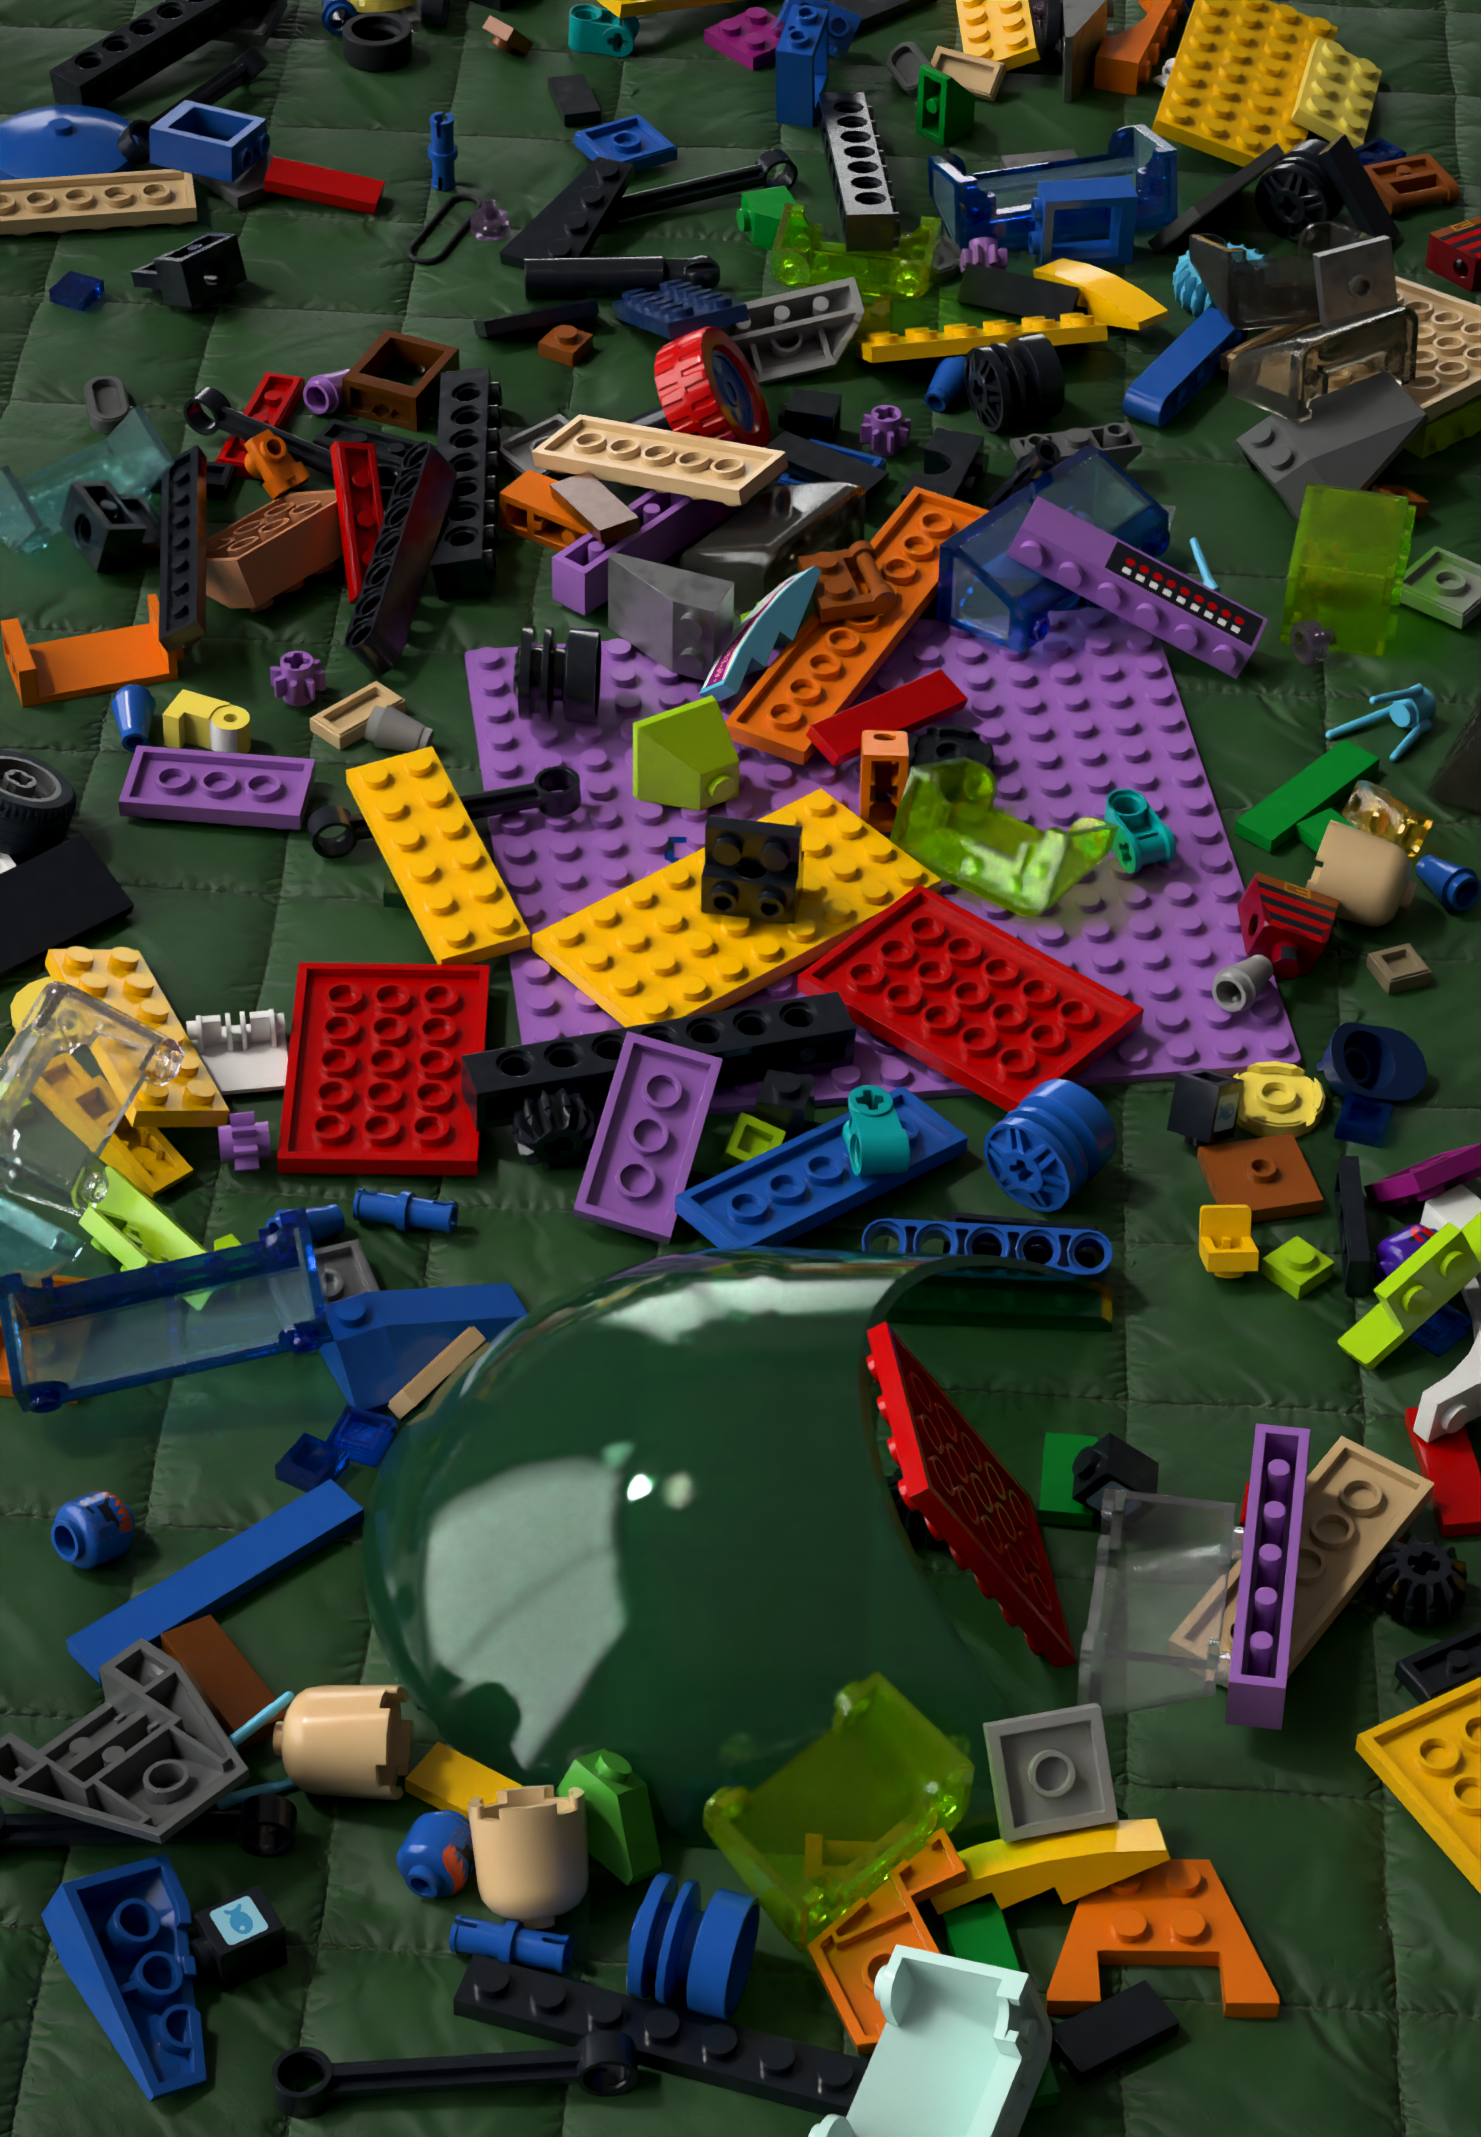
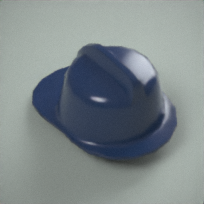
M1346 1022L1335 1029L1330 1039V1044L1323 1054V1059L1316 1065V1073L1324 1075L1329 1086L1344 1098H1371L1396 1102L1407 1101L1420 1093L1426 1083L1427 1067L1423 1053L1417 1044L1405 1033L1388 1027Z

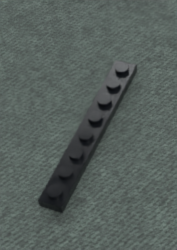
M198 445L162 464L158 641L167 653L181 646H192L199 641L202 635L206 634L207 457Z
M473 1954L453 1999L454 2015L575 2048L579 2041L589 2034L599 2031L622 2032L633 2038L636 2043L638 2065L824 2116L836 2114L846 2118L870 2060Z

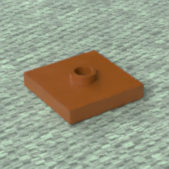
M1293 1133L1198 1147L1197 1161L1217 1205H1248L1252 1211L1251 1223L1322 1213L1324 1199Z

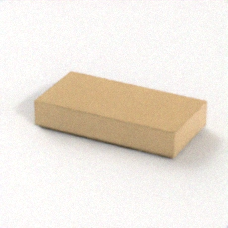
M937 46L931 60V64L936 70L954 78L974 97L992 102L995 101L1007 70L1004 63Z
M375 681L311 717L310 731L337 749L342 750L365 736L370 714L376 705L383 708L390 705L400 712L406 713V700Z
M469 1326L388 1401L390 1403L388 1405L390 1410L401 1419L475 1351L486 1338L475 1326L472 1328Z

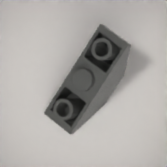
M1114 422L1106 426L1085 429L1072 428L1064 432L1043 435L1031 434L1027 437L1010 439V447L1018 460L1022 456L1029 455L1037 443L1040 444L1042 440H1049L1058 447L1060 459L1048 470L1046 480L1042 484L1059 498L1100 492L1142 452V444L1129 422Z

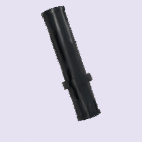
M1042 440L1040 444L1037 443L1029 455L1022 456L1014 464L1013 473L984 502L983 509L992 511L991 521L1002 522L1003 518L1005 520L1031 489L1038 488L1046 480L1048 470L1060 459V451L1053 442Z

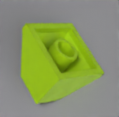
M712 695L633 723V796L637 800L703 810L739 796L740 760L718 702Z

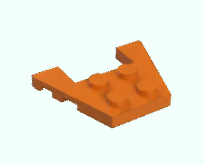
M944 1827L926 1839V1846L907 1862L904 1859L889 1872V1879L867 1899L861 1897L807 1945L809 1957L858 2055L874 2052L887 2022L882 2013L880 2002L875 1999L874 1985L881 1967L888 1965L896 1944L940 1954L915 1905L968 1881L967 1871Z
M1170 1859L1079 1899L1047 1991L1045 2006L1047 2015H1077L1100 2003L1098 1965L1218 1966L1224 2017L1277 2018L1280 2002L1279 1995L1211 1861L1208 1859Z

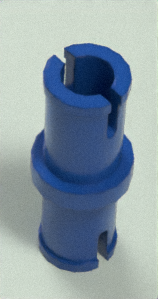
M436 112L429 118L431 144L428 146L427 151L428 158L432 160L431 186L439 191L440 182L442 181V192H446L456 187L454 160L458 157V147L454 144V116L447 112L446 122H443V112Z
M359 1188L353 1201L354 1220L395 1224L397 1230L410 1231L412 1227L453 1234L458 1223L459 1206L457 1202L417 1198L415 1192L402 1191L400 1195L366 1191V1189Z
M458 1914L455 1917V1923L451 1927L449 1948L451 1952L477 1954L514 1965L519 1963L555 1970L558 1973L565 1974L568 1970V1964H570L572 1959L573 1936L524 1928L523 1922L509 1919L506 1924Z

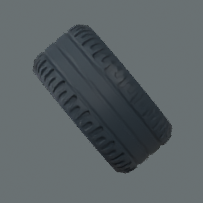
M0 749V852L22 857L38 856L63 843L76 809V793L67 778L46 762L20 752Z

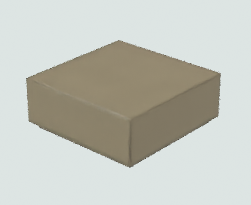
M1410 943L1372 952L1367 955L1366 967L1388 995L1430 984L1432 971Z

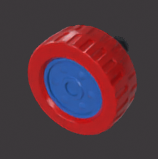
M704 327L679 337L664 345L658 351L655 358L654 374L661 405L629 419L626 423L763 448L768 445L770 422L760 385L744 354L725 332L716 327Z

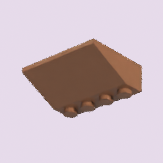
M335 489L285 493L207 538L206 595L230 609L249 608L250 612H258L273 605V597L278 594H286L302 588L305 585L304 579L308 576L320 575L335 568V560L342 556L344 557Z

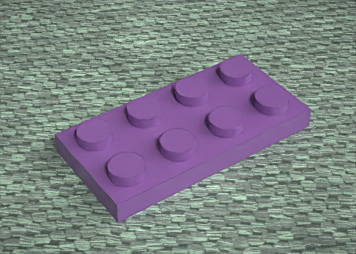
M137 745L118 801L120 816L139 817L142 819L180 820L190 823L205 822L229 824L231 826L268 827L279 830H301L316 776L315 759Z
M627 1031L572 1217L669 1244L678 1215L674 1211L676 1195L685 1191L723 1061L722 1058Z

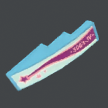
M813 566L789 577L759 602L736 628L716 658L699 693L701 697L705 698L712 695L718 702L737 694L744 676L766 667L772 650L794 640L822 570Z

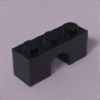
M936 427L925 448L924 474L918 472L911 474L901 493V503L915 486L965 503L973 501L977 490L978 478H985L989 464V454L983 453L984 436Z

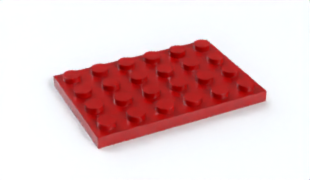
M920 884L798 975L797 990L807 996L838 991L854 1023L1008 1112L1016 1109L1021 1101L1042 1082L1053 1078L1072 1081L1141 1025L1144 1011L1142 1007Z
M299 962L277 1154L278 1173L478 1176L481 1130L476 1131L461 1092L462 1055L484 1052L486 1050L490 965Z
M885 1321L867 1330L872 1354L868 1355L866 1360L872 1376L881 1386L882 1395L877 1397V1404L884 1420L892 1430L893 1436L887 1439V1444L894 1461L902 1470L903 1479L898 1481V1488L905 1504L912 1512L919 1510L924 1515L927 1527L936 1541L945 1540L949 1544L951 1553L960 1569L963 1571L970 1569L974 1573L978 1587L985 1598L988 1600L995 1598L999 1602L1001 1612L1007 1623L1012 1628L1019 1626L1023 1630L1026 1642L1036 1656L1043 1654L1054 1667L1069 1666L1076 1663L1075 1652L1031 1496L891 1326Z

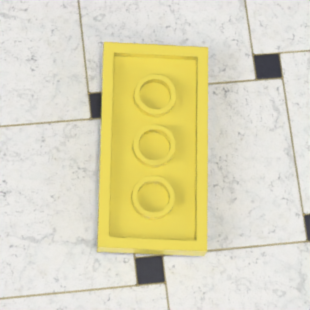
M1318 36L1310 50L1291 121L1330 142L1336 137L1346 134L1357 154L1364 143L1382 70L1378 69L1370 60L1358 58L1345 51L1337 42L1326 41Z

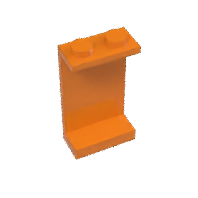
M156 593L147 595L149 623L27 645L18 618L1 621L4 656L22 707L119 690L127 685L142 686L179 679L177 661L184 660L183 647L181 646L167 653L158 641L159 601Z

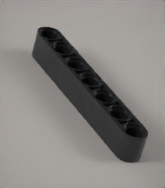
M422 441L413 446L401 462L344 640L345 647L374 676H381L389 672L400 660L457 478V470L429 441Z

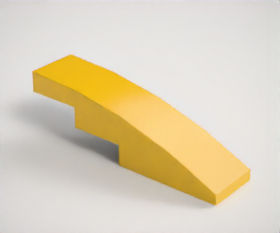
M1061 258L1033 270L1034 278L1078 287L1081 290L1077 306L1087 307L1088 315H1093L1094 321L1107 324L1108 326L1142 330L1170 318L1169 310L1144 291L1122 278L1090 264Z
M70 1053L29 1075L28 1087L55 1117L91 1152L108 1166L117 1168L150 1197L154 1198L192 1176L193 1168L157 1127L132 1128L111 1087L101 1076L92 1080Z
M1157 1819L1118 1820L1116 1822L1008 1842L998 1839L957 1852L967 1871L968 1881L933 1896L930 1900L937 1914L940 1915L992 1892L1002 1910L1055 1887L1064 1905L1168 1861L1171 1858Z

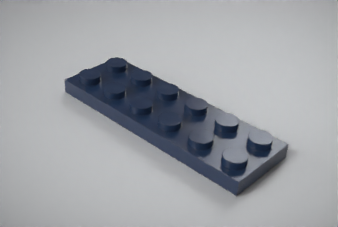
M682 279L660 283V290L654 292H645V288L629 290L622 293V300L612 302L615 318L671 340L704 327L720 328L749 320L745 303L733 300L732 296H722L721 292L713 293L712 289H702V286H693L692 282L683 283Z

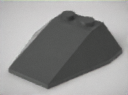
M1387 371L1270 415L1237 438L1231 445L1252 471L1257 468L1280 494L1291 516L1308 536L1312 538L1348 512L1425 425L1429 418Z
M142 1637L98 1668L106 1702L45 1746L36 1750L11 1731L0 1738V1795L2 1797L160 1844L164 1843L250 1778L247 1766L179 1662Z

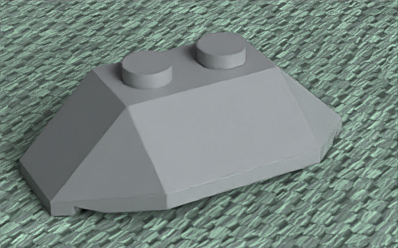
M850 277L744 302L747 305L749 320L718 329L725 332L736 343L750 364L759 385H764L836 368L863 320L865 310L855 277Z

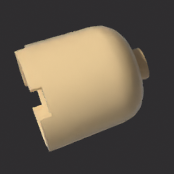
M1330 820L1315 859L1323 862V867L1315 866L1311 879H1308L1305 889L1338 900L1339 905L1335 917L1368 927H1379L1387 924L1394 918L1399 907L1409 909L1418 883L1409 880L1412 866L1410 858L1404 849L1387 840Z
M322 1685L307 1688L295 1696L286 1711L284 1721L276 1722L273 1732L274 1753L276 1756H282L284 1768L290 1780L303 1792L316 1795L398 1800L402 1797L403 1791L401 1787L395 1786L398 1775H409L413 1751V1720L402 1719L400 1702L407 1703L409 1700V1692L404 1685Z
M540 1785L498 1790V1802L484 1805L483 1798H472L468 1802V1813L477 1883L482 1901L493 1913L503 1918L517 1919L523 1922L524 1928L534 1930L554 1926L555 1916L564 1914L576 1907L588 1890L589 1857L585 1791L578 1787H572L569 1789V1797H554L553 1785Z

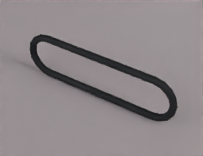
M457 194L447 199L408 247L406 252L408 258L418 264H433L440 261L482 210V200L472 194ZM466 199L477 203L474 211L437 256L419 258L413 255V250L454 201Z

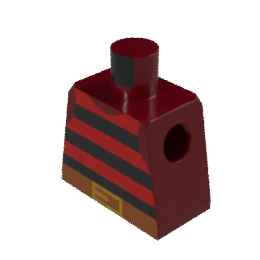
M1481 216L1431 232L1429 234L1425 267L1472 292L1481 290Z
M1256 872L1237 906L1246 954L1249 957L1254 955L1267 957L1273 965V975L1279 979L1290 980L1298 975H1309L1326 947L1339 901Z

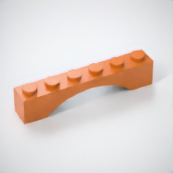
M1138 0V3L1147 13L1146 17L1134 27L1104 39L1096 54L1093 88L1136 96L1142 83H1148L1152 65H1157L1160 49L1166 48L1169 31L1175 30L1178 14H1183L1186 0Z

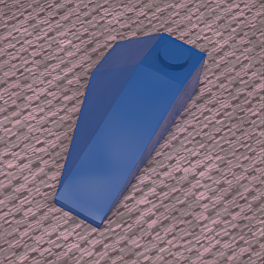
M510 1283L363 1292L316 1307L319 1352L358 1420L390 1410L388 1407L390 1403L388 1401L469 1326L471 1328L475 1326L486 1338L472 1353H485L530 1323V1315ZM457 1367L447 1377L457 1371Z
M167 1853L61 1883L41 1914L63 1968L149 2102L204 2085L207 2081L201 2015L195 2007L193 1987L196 1965L195 1956H190L188 1928L191 1925L190 1905Z

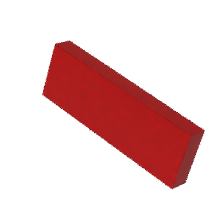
M273 156L264 178L263 190L376 215L384 193L385 181Z
M1419 1407L1406 1408L1404 1423L1421 1475L1435 1483L1430 1503L1441 1536L1453 1537L1481 1534V1473L1465 1425L1455 1433H1446L1427 1443L1413 1431Z

